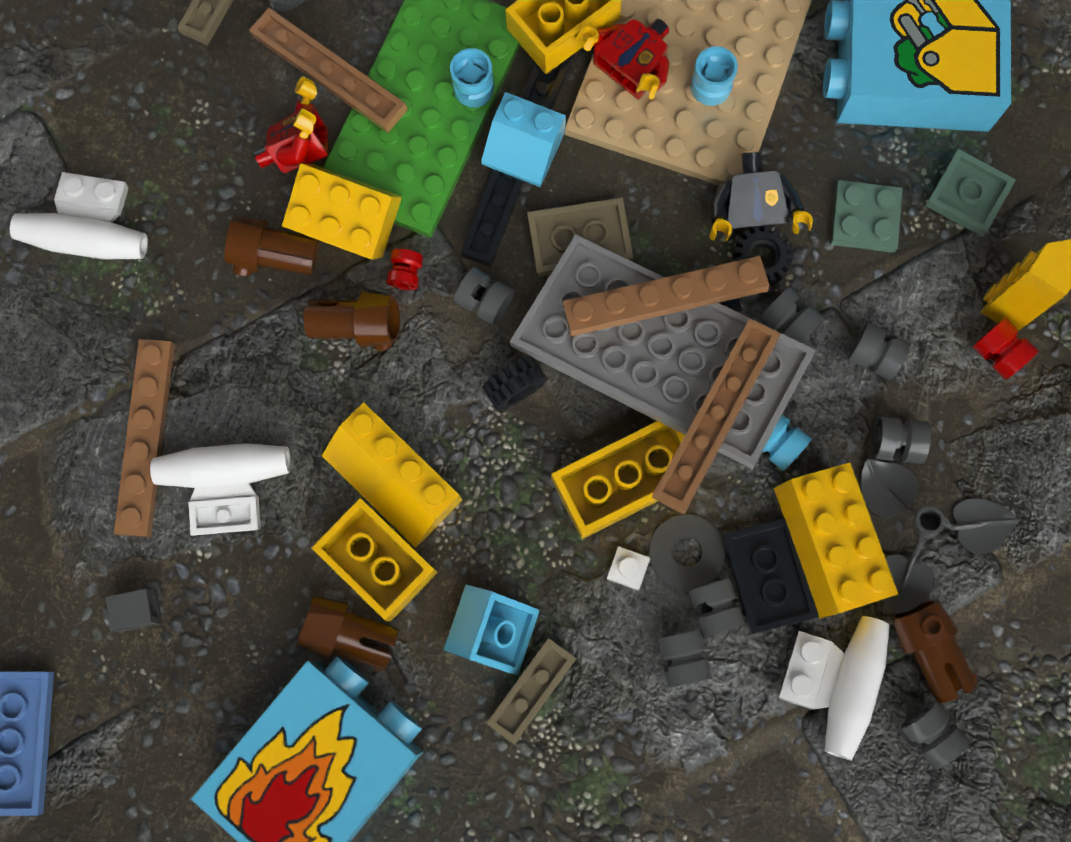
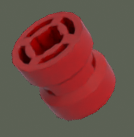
M393 249L390 257L392 269L387 272L386 284L407 291L418 289L419 277L417 272L422 268L423 256L407 249Z

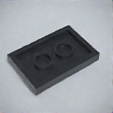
M785 518L722 535L750 635L819 617Z

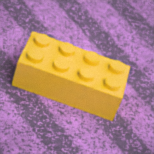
M656 421L551 474V480L581 539L658 502L652 498L653 493L685 436L684 434Z
M850 462L790 479L774 488L811 590L819 619L898 595Z

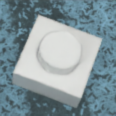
M618 546L607 580L639 591L650 558Z

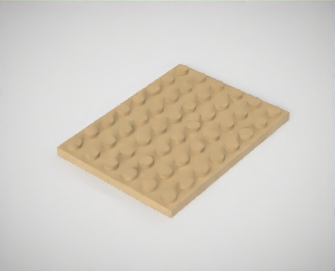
M622 0L620 20L614 25L626 24L631 19H636L648 28L658 18L669 27L670 32L663 39L668 45L666 56L670 61L667 83L656 91L654 99H649L650 93L645 91L642 98L638 100L593 64V53L566 124L565 135L718 186L727 179L728 174L743 173L742 153L759 152L811 0ZM713 46L724 47L733 53L738 63L732 91L728 99L723 103L715 106L704 105L695 99L691 91V80L696 59L706 48Z

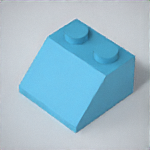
M505 92L492 120L481 164L541 188L565 134L566 115Z
M466 584L443 651L518 676L540 610L492 591Z

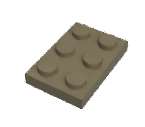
M623 198L527 212L537 277L551 275L575 234L633 262L634 258Z

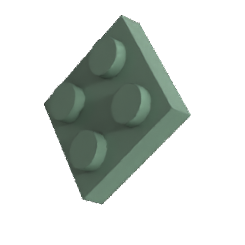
M958 149L925 206L983 237L991 226L1016 179Z
M838 180L835 186L830 245L895 253L898 249L903 188Z

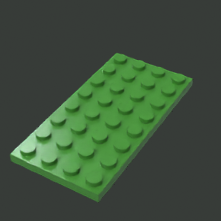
M404 0L368 77L405 102L408 110L387 133L352 108L323 167L402 196L394 224L432 238L521 46L507 29L505 11L507 7L489 0ZM468 48L483 51L492 63L494 94L490 101L477 108L462 105L456 99L450 74V63L453 57L458 52Z

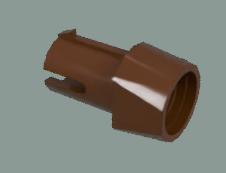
M234 216L230 222L226 237L225 263L233 265V273L242 276H250L253 272L258 273L261 266L312 276L317 260L319 240L307 235L268 228V221Z
M361 292L358 300H309V306H305L304 328L309 339H356L360 347L373 346L377 351L388 350L392 347V343H396L398 339L400 311L395 296Z
M314 596L297 644L328 659L331 653L372 666L374 667L373 671H384L391 657V654H389L390 650L361 641L360 638L367 637L395 646L399 629L347 612L348 602Z
M938 599L923 602L915 609L897 614L892 618L902 652L904 654L913 653L938 703L959 698L956 693L957 690L963 689L964 693L968 694L975 689L977 673H971L954 638V635L959 630Z

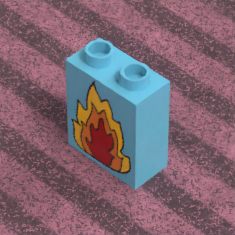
M337 655L328 667L319 661H307L191 800L238 842H351L424 752L413 742V739L422 730V726L392 701L385 706L381 713L359 695L368 685V679L342 657Z

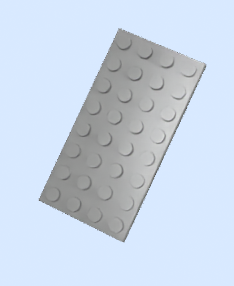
M575 234L510 340V345L686 435L749 318L726 306L715 303L571 337L563 308V301L665 278ZM781 333L777 344L721 445L719 453L751 469L755 467L812 360L815 349Z

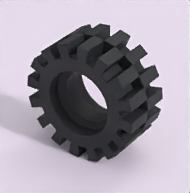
M764 225L761 230H759V226H754L750 232L747 229L743 232L742 237H739L732 253L733 258L731 262L750 258V252L756 247L762 246L770 249L774 255V263L770 267L764 268L769 284L773 287L777 285L779 280H783L792 265L791 262L793 261L794 254H791L793 246L792 243L787 244L788 236L786 234L782 237L778 235L780 229L775 227L772 232L769 231V225Z
M527 355L523 359H517L515 363H509L506 368L498 370L497 374L492 375L482 388L495 409L502 411L503 409H508L511 405L515 406L521 400H525L528 395L534 394L536 389L541 388L546 383L547 377L535 358Z

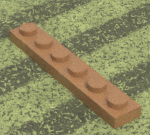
M268 8L249 29V32L255 39L385 132L389 133L407 112L408 108L405 102L272 9Z
M756 256L563 301V308L572 337L767 292L770 285L761 257Z
M749 318L652 496L653 499L685 514L777 344L781 333Z
M142 339L138 341L114 534L118 536L151 538L158 485H155L152 481L150 464L152 458L159 457L162 453L175 344L171 341Z

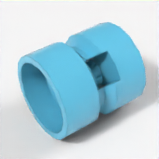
M713 46L703 50L697 57L691 80V91L698 102L704 105L715 106L728 99L738 68L736 57L730 50L724 47Z
M468 48L458 52L450 63V74L455 97L462 105L477 108L483 106L491 100L494 94V79L490 58L478 49Z
M782 414L763 452L768 451L770 453L769 460L783 472L812 440L799 427L791 428L789 426L790 419Z

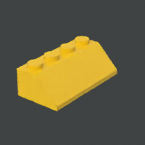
M1071 239L1047 243L1036 253L1031 250L1021 263L1017 262L1009 274L1005 273L997 284L994 283L983 297V300L987 303L980 313L996 323H999L1006 317L1020 330L1065 297L1071 289Z
M364 402L338 427L322 454V457L415 548L462 501L460 495Z

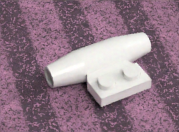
M62 172L54 198L58 213L14 214L10 223L12 239L51 252L97 259H143L148 246V238L145 233L113 223L122 214L128 192V186L123 181Z
M249 443L190 448L152 458L150 464L151 478L155 485L195 488L188 502L191 536L261 530L259 496H257L250 483L288 474L291 471V457L287 446Z
M862 616L845 653L832 641L799 631L779 695V699L811 710L829 708L824 751L843 759H853L872 718L886 667L889 624L882 620Z

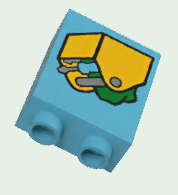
M1011 0L829 1L825 16L824 36L826 40H839L838 59L829 58L827 60L823 78V97L837 99V123L989 132L1010 106Z

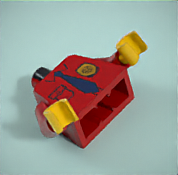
M631 19L626 24L621 23L602 29H596L588 24H584L580 28L575 39L586 42L583 46L584 50L590 51L593 46H596L594 48L593 64L636 99L640 100L645 91L650 93L649 99H654L656 91L667 83L670 61L666 56L668 45L663 39L670 30L661 19H655L648 28L636 19Z
M304 76L299 79L295 88V93L303 96L302 100L297 101L295 112L269 127L266 145L253 151L254 157L261 168L276 163L281 172L287 173L299 168L300 163L309 164L328 156V128L314 105L310 103L317 95V88L313 81Z

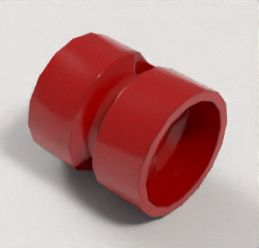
M1006 317L972 346L985 360H993L992 367L1004 380L1009 379L1039 352L1027 338L1019 339L1017 337L1019 330Z

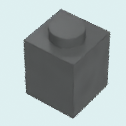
M141 589L105 597L106 606L103 608V618L111 632L122 633L162 624L156 590Z

